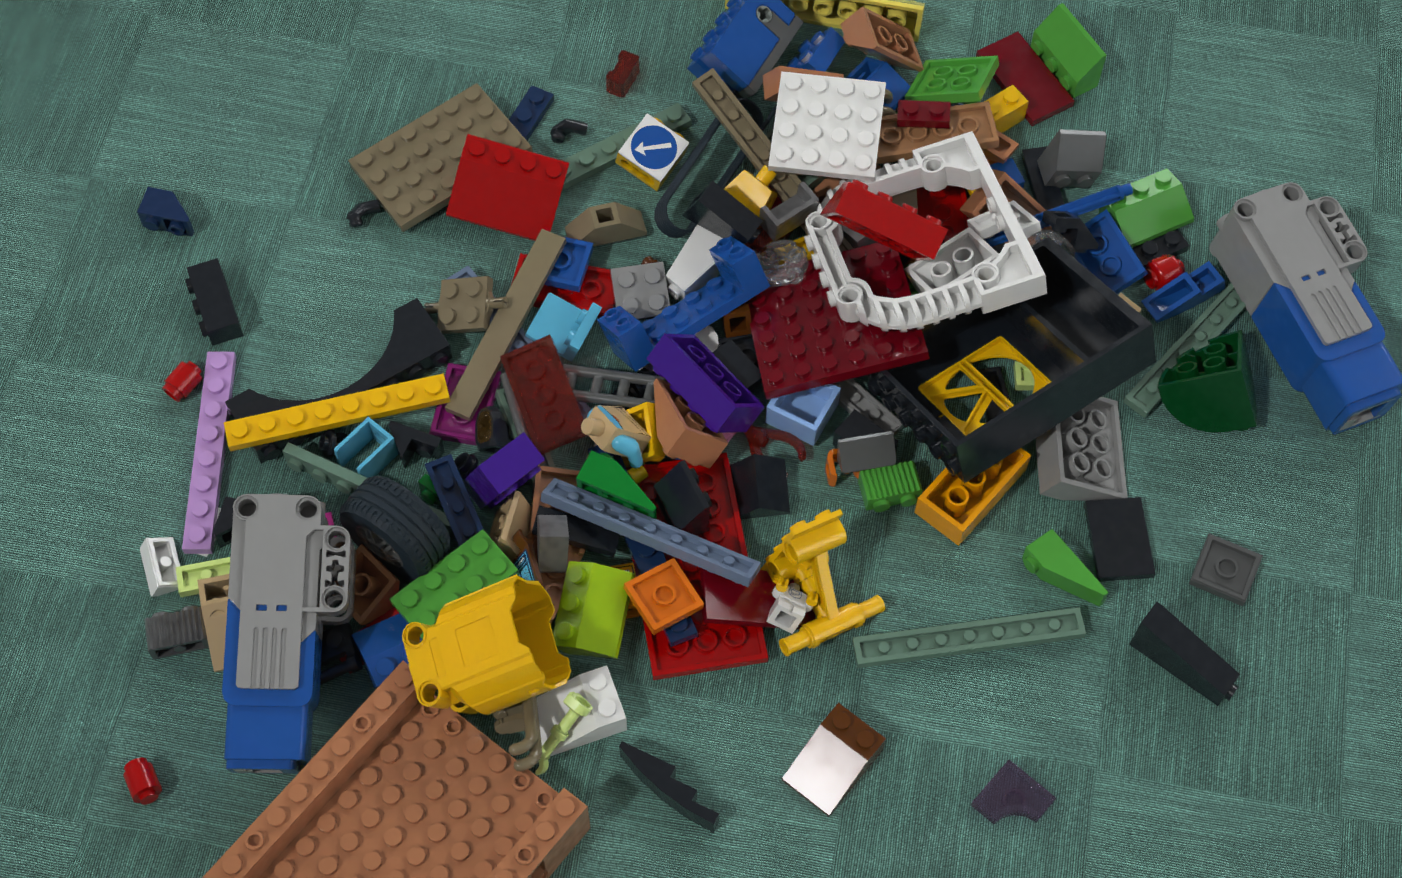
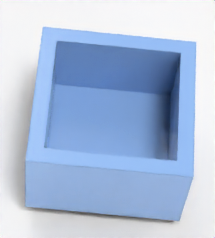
M828 384L772 398L766 407L765 423L814 446L839 404L841 388L834 384Z

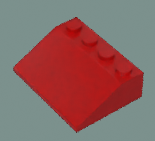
M467 134L446 216L536 241L542 229L551 232L569 163Z
M853 179L852 183L849 181L844 182L820 214L915 261L934 260L948 229L941 226L943 223L941 220L927 215L926 218L917 215L918 210L905 203L899 206L892 202L893 197L880 191L876 195L867 190L868 185Z

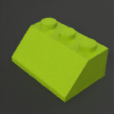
M569 561L553 632L557 649L572 655L618 659L630 601L623 587L624 583L635 577V574L593 562Z

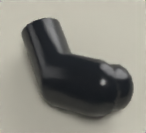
M378 199L355 205L347 213L346 220H349V226L351 228L362 226L361 216L381 212Z

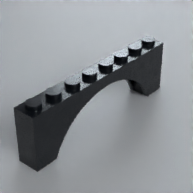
M418 298L394 310L393 331L385 352L366 375L349 387L328 396L309 400H281L247 389L225 401V404L232 419L236 420L420 379L426 372L435 367H441L452 359L450 344ZM324 431L251 447V449L262 464L267 460L277 458L283 452L288 442L299 446L305 439Z

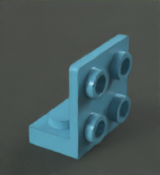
M548 293L525 336L572 362L602 307L593 302L588 311L584 308L581 310L553 293Z

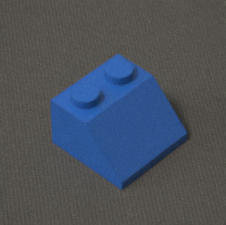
M400 613L351 634L374 689L379 687L402 661L409 664L402 640L403 630L408 623Z

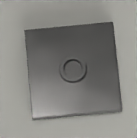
M1209 533L1188 584L1243 606L1263 555Z

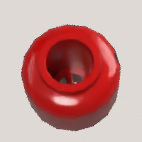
M1164 254L1150 260L1146 264L1145 269L1148 274L1143 278L1150 289L1157 291L1183 274L1185 267L1180 259L1171 254Z

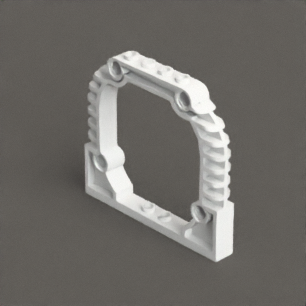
M973 131L912 150L913 158L905 160L901 158L898 159L896 164H883V168L875 170L874 182L858 180L869 186L868 191L876 195L880 191L889 196L920 187L933 192L940 191L947 185L958 186L971 191L982 187L987 197L988 210L991 214L995 213L997 228L1000 232L1004 231L1009 243L1004 245L1002 251L993 262H981L972 268L970 277L916 295L900 298L873 295L867 282L860 278H852L839 249L843 240L842 226L820 215L823 208L841 185L848 181L852 183L853 180L851 179L846 181L842 179L837 187L833 190L830 188L822 203L820 204L819 202L817 211L810 213L805 220L808 235L804 236L808 251L814 252V254H811L816 270L821 269L822 271L819 273L823 288L828 287L829 289L826 294L830 306H836L839 316L846 322L860 321L866 326L869 323L880 327L882 331L889 332V329L907 332V329L917 328L920 330L924 329V325L939 324L940 320L946 318L950 320L955 319L956 315L962 313L970 314L972 310L981 308L983 314L1047 294L1046 275Z

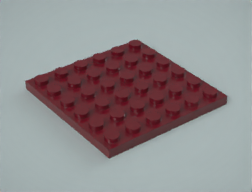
M880 243L841 252L850 276L867 282L873 295L888 298L911 296L899 252ZM812 259L764 271L770 287L748 300L751 315L750 328L767 400L929 359L922 329L912 328L907 329V332L889 329V332L882 331L880 327L869 323L866 326L860 321L850 323L842 320L836 306L831 307L826 294L829 289L828 287L823 288L819 273L822 271L821 269H815Z

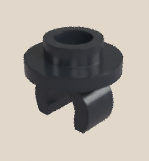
M331 429L322 434L319 440V449L323 451L324 456L331 457L333 454L335 455L334 448L338 445L337 442L340 443L347 437V434H335V431Z

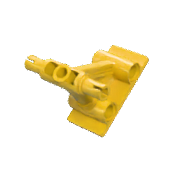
M828 509L814 517L815 520L809 523L802 520L789 528L790 533L781 538L782 543L773 548L774 553L765 558L766 563L760 569L766 570L775 584H777L779 577H784V581L786 579H793L794 583L799 585L803 593L806 594V598L810 591H814V595L816 593L819 594L818 603L812 608L817 618L803 624L800 627V631L779 640L780 649L785 656H790L792 653L805 647L816 648L824 641L832 639L852 628L863 626L865 619L885 611L884 601L879 595H875L859 604L851 602L840 608L837 607L828 564V551L845 544L847 541L846 531L839 520L843 515L841 509L832 513Z

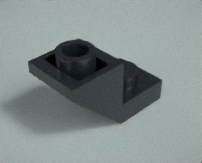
M1068 211L1043 212L1042 221L1050 225L1053 231L1063 232L1062 242L1070 246L1072 251L1086 253L1087 249L1098 250V242L1079 217Z

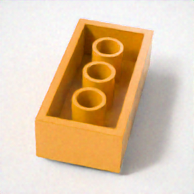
M1020 448L966 483L957 475L952 476L947 468H945L918 497L914 513L959 546L1026 471L1031 454Z

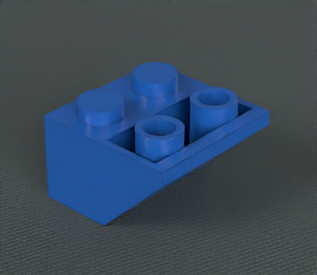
M866 57L846 77L849 79L886 82L885 89L892 92L893 101L889 104L884 103L883 106L894 110L898 107L899 100H905V95L910 88V85L887 62Z

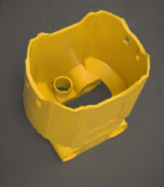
M516 574L446 603L440 610L437 621L433 625L419 622H411L406 625L402 633V640L419 703L423 706L437 709H447L450 707L455 712L470 715L478 712L489 715L567 683L571 673L569 658L558 653L550 625L555 608L551 597L539 581L525 580ZM423 632V640L420 642V635ZM438 689V696L435 700L434 694L435 691Z

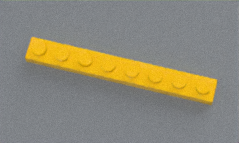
M443 373L223 423L228 447L231 452L360 423L368 416L373 420L449 403L450 397Z

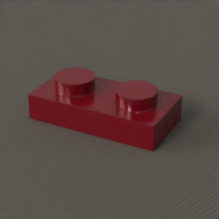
M899 100L897 127L949 129L951 102Z

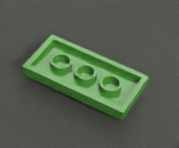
M482 529L431 567V570L426 575L418 577L392 596L390 602L408 624L419 622L433 625L437 621L440 610L446 603L517 574L518 576L519 570ZM423 632L420 635L421 640H423Z

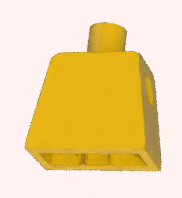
M766 165L762 167L756 176L749 171L743 170L724 190L759 217L760 208L766 205L771 210L778 196L774 190L768 187L777 173L768 171V166Z

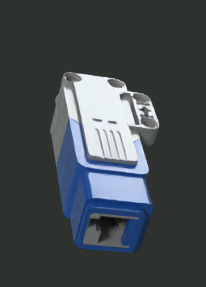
M1293 182L1284 183L1238 199L1230 212L1216 222L1219 230L1210 243L1209 249L1211 254L1218 259L1241 301L1245 303L1248 313L1293 389L1304 392L1325 430H1331L1333 435L1384 416L1402 396L1400 392L1402 390V373L1382 342L1385 337L1383 326L1351 275L1365 260L1368 251L1339 202L1330 196H1323L1310 201L1301 186Z
M279 493L243 494L237 497L233 504L229 599L227 605L222 695L228 703L224 759L226 760V769L232 773L298 774L301 771V765L308 764L311 760L313 712L318 708L320 696L323 625H341L350 622L353 618L356 550L352 544L350 534L344 527L328 525L325 516L326 503L318 501L313 496ZM341 603L340 606L333 608L336 604Z

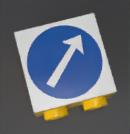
M647 113L618 151L615 163L655 191H658L685 155L689 142L681 134L666 127L661 120Z

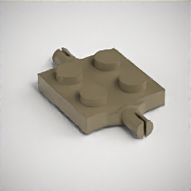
M489 276L442 280L439 302L425 303L424 306L428 314L438 313L437 327L442 334L487 331L493 309L507 308L508 305L506 303H508L507 297L494 298L492 293L493 279Z

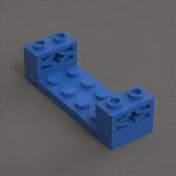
M732 236L719 240L709 251L721 276L710 279L705 286L697 291L688 293L683 300L675 305L666 307L662 313L652 319L641 323L621 306L607 310L604 316L597 319L613 353L636 372L650 363L646 358L664 333L694 335L769 288L770 284L754 250Z

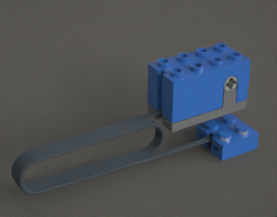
M729 0L727 3L728 10L726 12L723 11L714 22L717 26L714 30H709L703 37L702 41L705 43L690 56L692 62L687 69L699 78L714 68L742 106L750 112L759 128L764 131L776 113L777 104L763 123L761 110L756 103L747 98L757 93L763 84V75L773 69L803 24V21L797 15L795 16V13L781 0ZM832 27L823 33L819 31L810 41L806 39L797 49L799 54L797 57L792 58L786 67L826 72L845 41ZM716 117L656 205L654 210L655 222L660 231L668 237H683L692 232L697 226L692 221L687 229H680L673 225L667 214V205L721 125ZM742 150L739 151L717 183L723 189L746 158Z

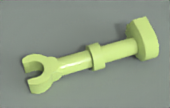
M570 692L564 699V704L570 709L558 725L555 724L550 730L551 735L542 746V756L538 761L539 767L535 771L536 775H541L547 771L551 753L560 741L564 742L569 736V729L578 717H586L593 709L592 705L579 693Z

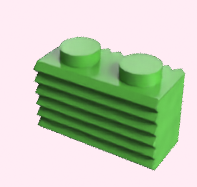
M913 460L859 472L858 485L866 511L874 509L875 512H883L888 510L890 506L901 504L903 507L912 506L917 503V499L923 491Z

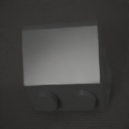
M1059 129L1037 160L1044 185L1057 186L1059 188L1091 187L1102 173L1106 132Z

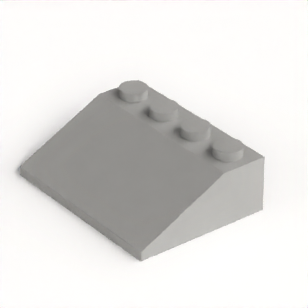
M1100 397L1035 438L1040 495L1072 501L1128 498L1118 401Z

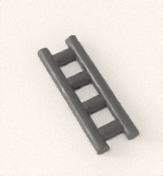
M560 364L559 374L566 375L563 388L554 387L552 396L557 399L632 408L645 402L655 403V379L667 380L656 375ZM577 377L593 379L590 392L574 390ZM604 380L620 382L617 395L601 393ZM630 383L646 385L643 398L628 396Z

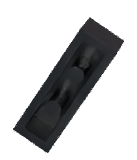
M218 258L187 267L190 278L185 279L189 293H195L196 299L192 300L196 315H202L203 321L198 323L203 337L209 336L211 344L214 346L244 336Z

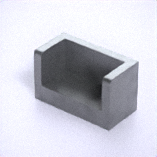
M803 181L798 185L796 195L772 210H769L766 205L760 208L759 218L763 220L760 225L775 242L805 223L807 216L817 211L819 198Z

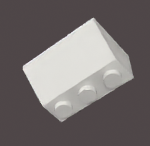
M968 227L943 243L934 260L915 261L906 267L904 271L918 293H922L970 277L972 268L981 262H993L999 253L973 229Z

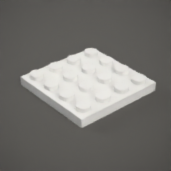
M781 71L768 171L874 182L886 82Z

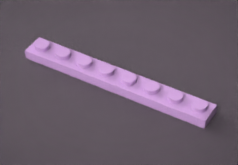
M207 352L182 544L184 554H213L215 539L213 529L217 521L227 440L223 422L229 421L230 415L225 401L232 398L237 358L235 352Z

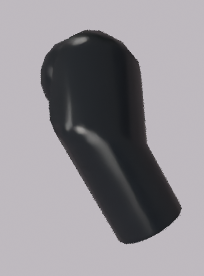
M564 119L552 127L550 132L551 139L554 143L560 144L564 142L565 136L570 133L586 135L588 123Z

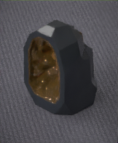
M487 406L478 413L475 422V442L479 452L495 454L511 442L509 427L504 420L503 413L496 406Z

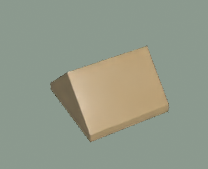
M517 490L496 511L489 537L511 562L521 552L514 543L513 536L518 529H521L522 534L526 536L530 532L532 507L522 493Z

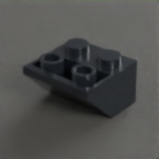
M683 460L654 485V499L667 524L698 536L709 531V520L712 519L710 513L712 502L706 491L702 492L698 486L700 481L695 469H689L687 463Z

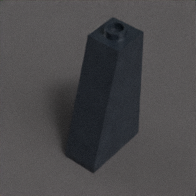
M1156 602L1140 623L1129 645L1218 706L1223 698L1229 701L1239 687L1235 684V681L1240 674L1163 605Z

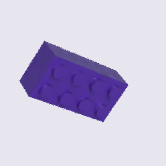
M664 333L646 358L653 365L654 372L664 377L671 384L670 388L672 391L682 396L688 402V407L696 414H699L706 421V426L715 433L747 432L765 408L695 335Z
M523 432L474 469L463 480L468 494L480 510L486 505L492 509L540 472L541 468L538 465L545 459L525 432Z

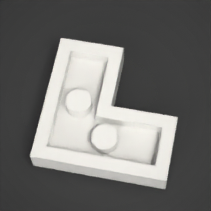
M1014 200L1009 202L1026 238L1041 231L1040 221ZM988 211L967 220L968 227L973 229L982 239L991 238L1000 232L996 225L995 213L991 214Z

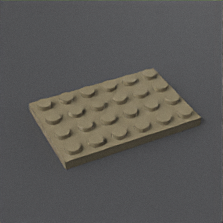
M476 83L349 159L348 162L396 225L404 232L449 204L467 134L533 152L527 140Z

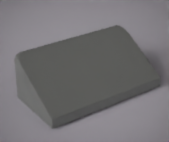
M893 431L839 439L837 460L841 472L850 473L895 465L896 453Z

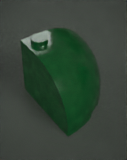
M1242 330L1209 339V345L1197 351L1192 347L1176 358L1177 364L1172 368L1167 367L1162 373L1158 382L1162 402L1171 415L1184 425L1199 431L1212 433L1235 430L1245 431L1251 427H1256L1257 411L1254 382Z

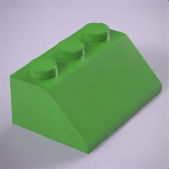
M1061 3L1034 30L1030 47L1070 96L1075 98L1098 86L1107 55L1068 8Z
M1167 168L1130 183L1133 194L1124 197L1121 201L1099 208V214L1106 209L1109 211L1132 248L1194 222V216L1183 185Z

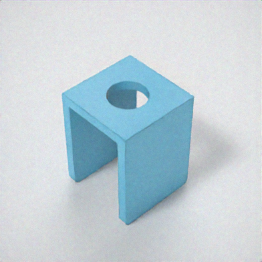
M368 416L334 448V453L338 464L343 467L372 439H375L381 445L356 468L358 474L367 478L374 477L398 455L395 439Z

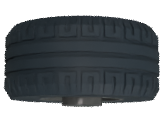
M383 476L366 478L340 507V522L348 531L354 543L358 547L361 544L367 547L392 574L401 579L414 581L418 577L426 575L431 570V567L441 561L449 551L450 535L439 517L418 496L389 478Z

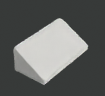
M145 538L140 547V553L151 597L177 591L176 567H179L180 563L174 538Z

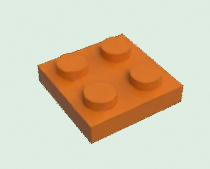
M675 558L624 583L623 588L653 635L704 608L702 599Z

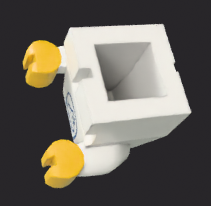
M779 577L772 591V595L776 600L769 611L766 622L793 634L803 620L805 613L811 611L817 605L819 594L816 593L814 595V591H810L806 598V594L800 592L799 585L796 583L789 585L788 579L784 581V577Z

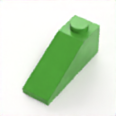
M1053 529L1026 546L1022 559L1029 572L1035 573L1040 580L1092 604L1101 606L1104 603L1109 592Z

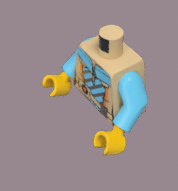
M597 405L591 409L587 418L581 424L582 432L588 435L601 450L627 457L632 467L627 472L635 483L639 484L648 477L647 471L642 466V452L652 437L621 406Z

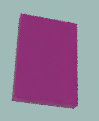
M448 363L445 381L449 397L453 394L467 366ZM501 371L496 373L471 421L447 412L445 409L447 403L436 406L429 434L442 438L445 441L477 446L475 442V422L481 409L495 405V393L500 386Z

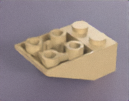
M229 574L197 580L214 673L224 669Z

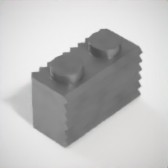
M186 606L180 612L174 613L157 612L151 618L144 619L148 652L153 660L209 648L201 607Z

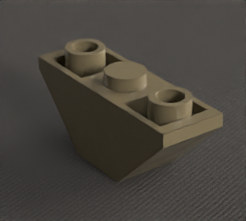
M617 202L589 207L565 226L568 238L591 242L593 247L647 235L641 211Z

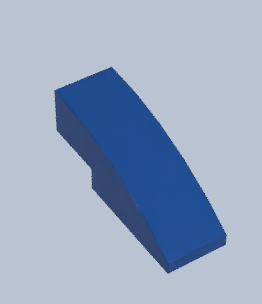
M1208 261L1190 274L1184 272L1143 299L1141 303L1155 322L1158 323L1183 313L1224 290L1225 280L1211 262Z

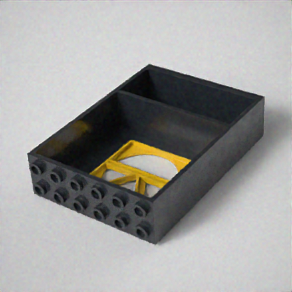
M1050 237L1032 247L1046 275L1047 294L983 314L981 308L972 310L970 314L962 313L956 315V318L952 320L946 318L940 320V323L933 325V323L924 325L922 333L928 349L929 359L867 375L869 379L867 386L870 392L875 397L878 395L889 412L894 411L901 424L905 428L909 426L913 430L916 439L921 444L925 443L929 447L933 457L937 460L941 459L945 463L948 472L952 476L957 475L964 483L1156 362L1152 323ZM989 358H1008L1024 364L1034 377L1035 385L1032 395L1014 405L972 363ZM959 371H962L976 384L946 389L950 380ZM982 393L967 421L953 416L944 403L945 399ZM991 401H994L1004 411L989 422L980 423Z

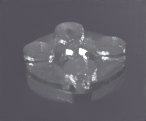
M791 240L771 242L766 245L767 250L762 253L759 251L756 254L770 287L798 284L803 280V274L808 268V258L803 247L801 249L796 245V242ZM780 261H785L784 264L779 265Z

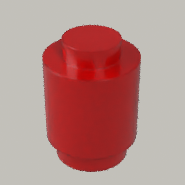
M181 361L164 380L165 385L162 387V390L177 402L182 398L186 399L203 379L200 375L202 370L191 361H188V363Z
M143 757L129 761L124 766L125 772L123 777L133 802L141 803L142 805L153 803L162 792V787L152 763Z

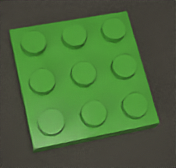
M998 55L925 60L923 64L924 69L917 74L905 95V100L951 102V104L980 102L999 66Z

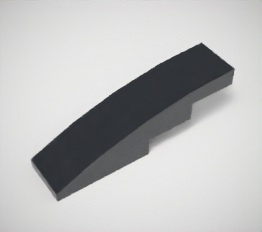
M623 741L619 745L620 757L652 792L687 819L714 833L719 823V813L696 803L697 790L674 779L676 776L675 766Z

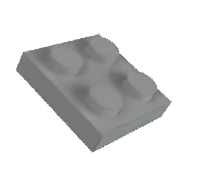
M663 262L610 269L615 306H621L637 320L654 318L662 313L663 309L670 306Z

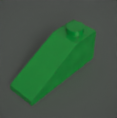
M591 450L576 477L577 487L657 519L656 506L622 466L609 454H599Z

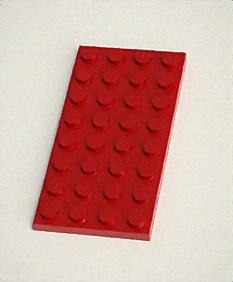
M721 453L710 469L700 465L693 466L685 461L689 469H695L700 481L698 486L702 492L706 491L712 502V507H710L712 519L709 520V531L698 535V537L748 557L727 453ZM682 459L642 465L647 471L648 477L637 484L656 506L657 520L666 524L667 522L654 499V485L680 461H683ZM663 552L666 561L675 558L702 599L701 568ZM632 558V561H633V564H634V568H635L636 577H637V576H639L640 574H639L638 569H637V567H636V565H635V562H634V560H633V558ZM702 609L691 615L698 632V637L670 647L664 630L653 635L643 620L653 680L768 662V653L762 627L704 623Z

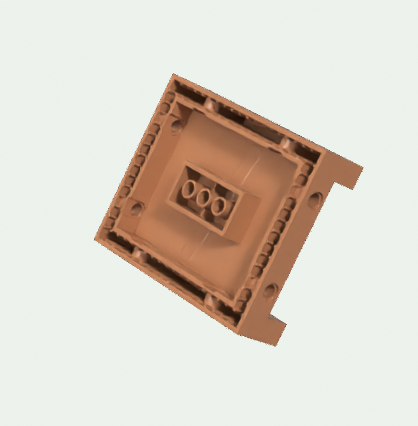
M402 661L202 878H549L591 828L588 806L565 788L558 793L529 769L521 772L514 769V762L516 761L514 757L450 707L447 709H437L423 706L419 703L409 665Z

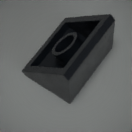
M753 454L730 465L740 519L790 514L785 459Z

